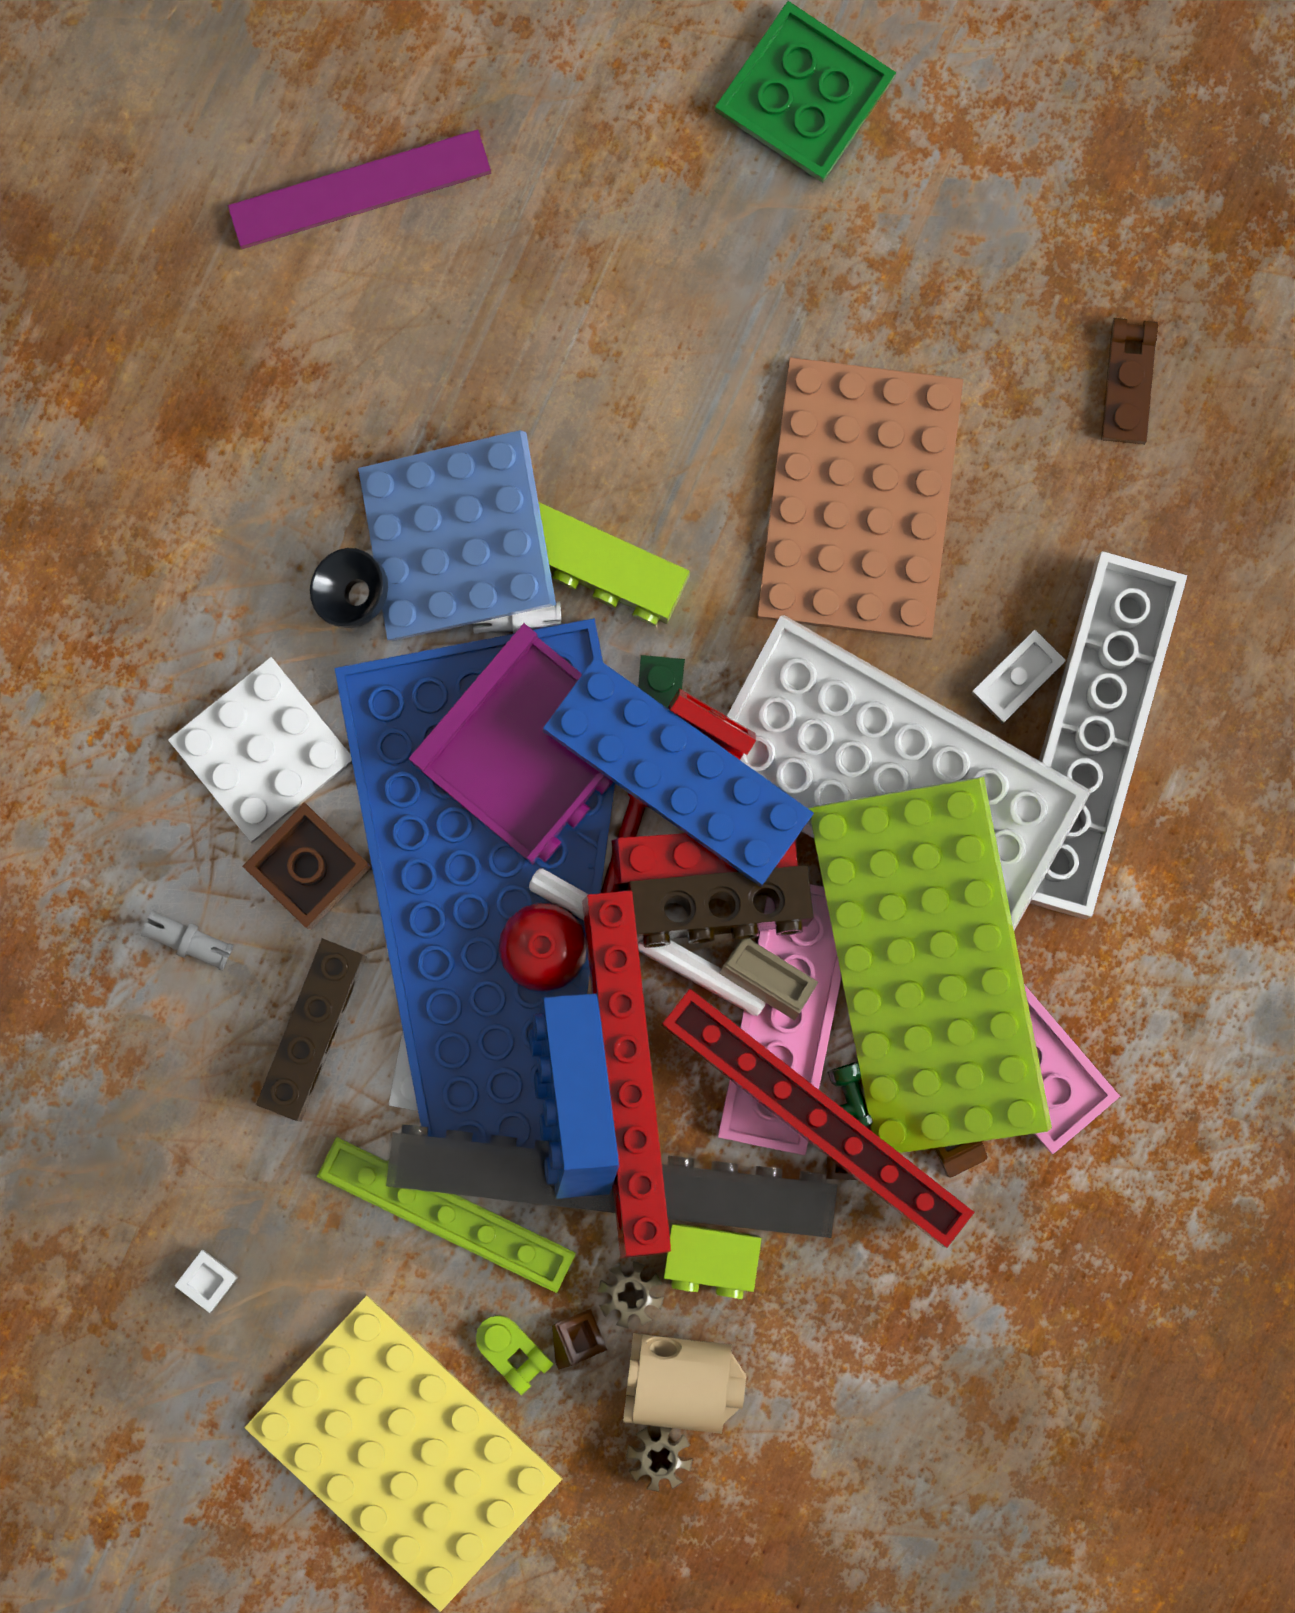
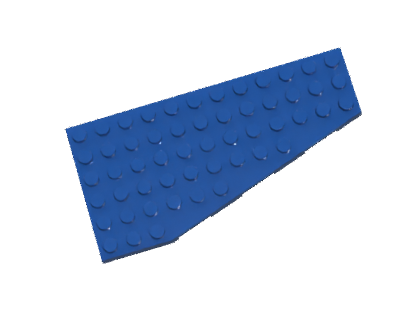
M595 618L533 630L538 634L539 639L581 674L584 673L595 657L603 662ZM514 634L334 668L433 1191L545 1169V1157H549V1141H542L540 1135L539 1117L540 1114H544V1098L537 1099L535 1094L534 1073L539 1072V1056H531L529 1031L533 1029V1015L540 1013L543 998L588 993L590 978L588 952L586 953V961L578 976L563 988L547 992L529 990L514 982L503 968L498 951L500 933L508 919L522 907L536 903L553 904L529 889V883L539 868L552 873L587 894L601 893L615 783L613 782L603 794L595 790L585 802L590 807V810L575 828H572L569 824L563 828L557 835V838L562 843L546 862L538 858L532 865L416 768L409 760V757ZM575 916V918H576V919L579 921V923L583 926V930H584V933H585L584 920H582V919L578 918L577 916Z

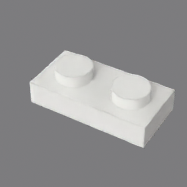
M1034 630L972 691V694L1003 724L1066 660Z

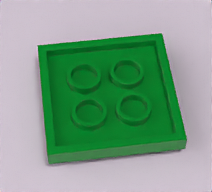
M787 1L716 104L715 112L823 183L894 80L896 72L799 7Z

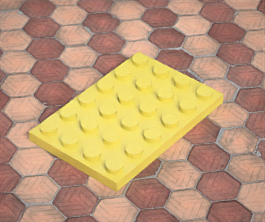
M368 1295L244 1427L440 1612L563 1479Z

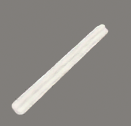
M539 868L529 883V889L584 920L582 901L589 894L552 873ZM670 940L671 944L664 947L645 948L643 942H638L639 952L753 1016H758L766 1004L764 1001L719 974L721 968Z

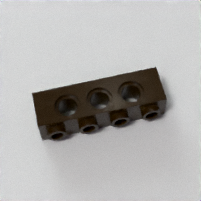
M807 865L775 868L762 887L738 871L630 881L626 891L632 890L637 941L643 942L645 948L664 947L671 944L670 939L687 937L690 944L707 943L715 940L714 935L732 933V939L735 940L751 939L758 937L759 931L776 929V935L779 936L802 933L803 927L808 926L814 918ZM757 895L770 897L774 902L775 911L770 914L759 912L754 907L753 897ZM713 899L726 901L731 908V915L726 918L714 916L709 909V901ZM669 903L682 905L687 912V919L682 922L670 920L665 914L664 906Z
M321 939L257 1100V1106L302 1122L367 956L326 939Z

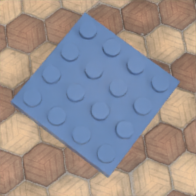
M519 430L358 468L373 557L382 565L388 579L387 599L382 608L387 640L396 641L556 606L526 432Z

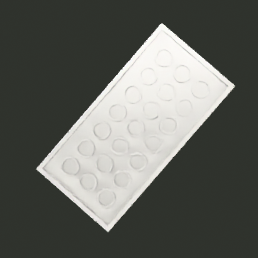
M785 615L779 617L727 715L756 733L755 744L748 755L743 754L740 760L807 808L984 776L1014 930L1092 792ZM810 819L802 832L814 838Z

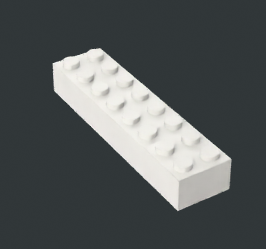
M1103 551L1095 559L1039 758L1040 762L1092 792L1030 904L1082 919L1091 918L1093 915L1187 575Z

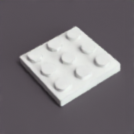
M272 657L168 739L251 843L255 842L352 763L351 754Z

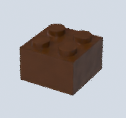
M305 802L242 866L310 931L372 868Z

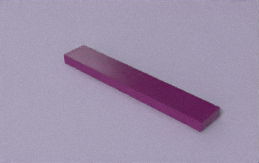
M477 129L228 205L240 247L245 249L491 174V169L479 130Z

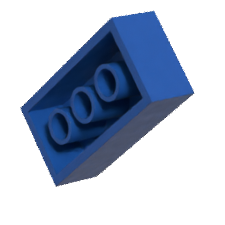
M596 993L545 997L542 1001L540 1013L533 1015V1029L529 1031L531 1056H539V1072L534 1073L536 1098H544V1114H540L539 1126L541 1140L549 1141V1157H545L547 1184H554L556 1199L610 1194L619 1168V1159L598 995Z

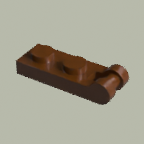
M1113 318L1101 440L1143 445L1147 442L1158 322L1144 321L1143 325L1129 324L1127 319ZM1125 341L1141 342L1140 354L1124 353Z

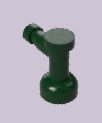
M858 1061L828 1071L831 1083L834 1086L842 1087L847 1102L839 1106L863 1125L872 1124L873 1121L871 1115L868 1114L858 1082L862 1079Z

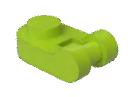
M502 1315L490 1316L477 1329L476 1343L480 1352L520 1395H523L531 1387L529 1382L539 1372L542 1371L545 1374L554 1365L550 1358L509 1317ZM520 1348L528 1356V1359L516 1369L508 1359Z

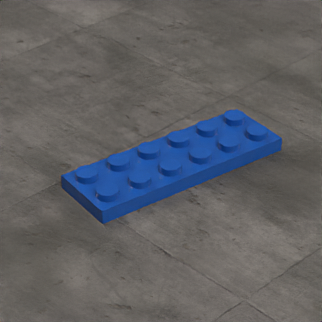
M596 657L543 727L545 734L760 887L765 883L814 814V812Z

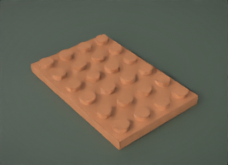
M789 358L757 614L758 619L778 621L780 616L785 615L799 624L926 640L932 639L964 379Z

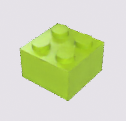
M671 1222V1252L666 1255L663 1276L665 1279L672 1280L671 1288L698 1292L699 1284L716 1286L715 1293L718 1296L743 1299L744 1291L754 1292L762 1238L756 1235Z

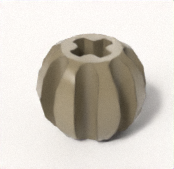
M633 1261V1274L627 1276L623 1274L621 1264L618 1263L609 1269L616 1276L617 1283L610 1285L600 1280L597 1293L606 1292L611 1294L613 1298L609 1303L601 1304L599 1307L605 1317L614 1309L620 1310L622 1315L616 1323L617 1326L629 1329L628 1317L636 1314L640 1318L642 1327L653 1321L644 1311L647 1305H654L660 1310L662 1308L664 1297H654L649 1293L650 1288L662 1285L657 1273L647 1281L640 1278V1273L646 1264ZM633 1282L636 1290H643L644 1297L637 1298L636 1306L628 1307L626 1300H619L618 1293L625 1290V1283Z
M645 1427L636 1433L643 1440L645 1446L640 1449L628 1445L626 1458H635L641 1461V1464L636 1468L630 1469L629 1473L635 1482L645 1474L650 1475L651 1481L646 1490L660 1492L658 1484L662 1478L670 1481L673 1490L683 1483L674 1473L677 1468H684L691 1471L693 1458H683L678 1455L680 1450L691 1446L684 1434L675 1442L669 1441L668 1435L672 1428L660 1427L661 1433L657 1438H652L648 1433V1428ZM663 1447L667 1448V1458L671 1464L668 1467L660 1464L656 1469L651 1467L652 1457L648 1452L651 1449L659 1452Z

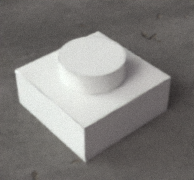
M201 1250L175 1284V1287L211 1313L237 1280L238 1276L205 1250Z

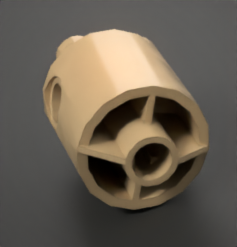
M633 1333L626 1395L628 1396H626L623 1422L722 1434L723 1424L739 1409L743 1408L746 1373H744L732 1354V1345Z

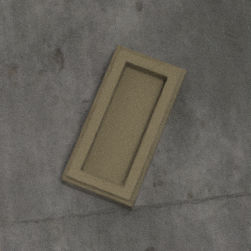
M743 939L738 942L719 972L725 978L794 1021L819 983L751 939Z

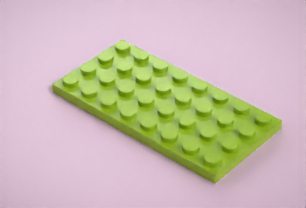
M984 776L808 808L814 812L811 817V824L868 1114L871 1115L873 1121L871 1124L872 1132L899 1153L1042 1133L1052 1129Z

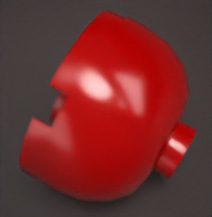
M536 903L522 907L508 919L500 933L498 951L503 968L514 982L529 990L547 992L563 988L578 976L586 961L587 942L583 926L571 912L556 904Z

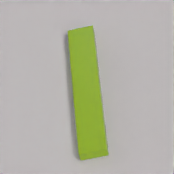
M339 1137L335 1138L317 1175L318 1178L555 1293L558 1292L576 1255V1252L446 1189L433 1191L432 1182Z

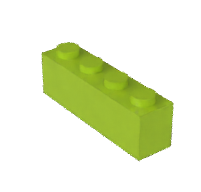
M538 502L550 571L554 572L552 577L554 581L575 590L578 584L594 591L592 597L595 600L610 607L616 608L618 602L634 609L632 616L647 624L656 626L658 620L668 624L689 578V570Z

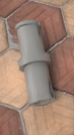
M154 910L150 912L148 922L145 923L141 933L142 937L150 938L177 950L176 955L185 958L186 955H189L215 966L223 971L227 958H229L234 946L197 931V925L192 923L188 926L156 913Z

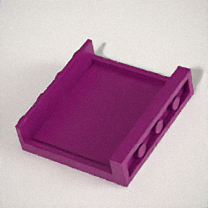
M523 623L409 757V760L416 768L533 865L538 858L546 862L562 843L557 838V835L567 824L575 828L590 810V807L585 802L595 790L603 794L613 781L543 732V727L582 674L539 639L536 632Z

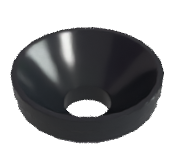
M357 548L339 549L325 557L315 569L310 584V599L316 613L327 623L341 628L352 629L369 623L383 608L388 593V579L382 565L372 555ZM358 582H366L369 588L366 601L357 606L352 605L349 600L351 588Z

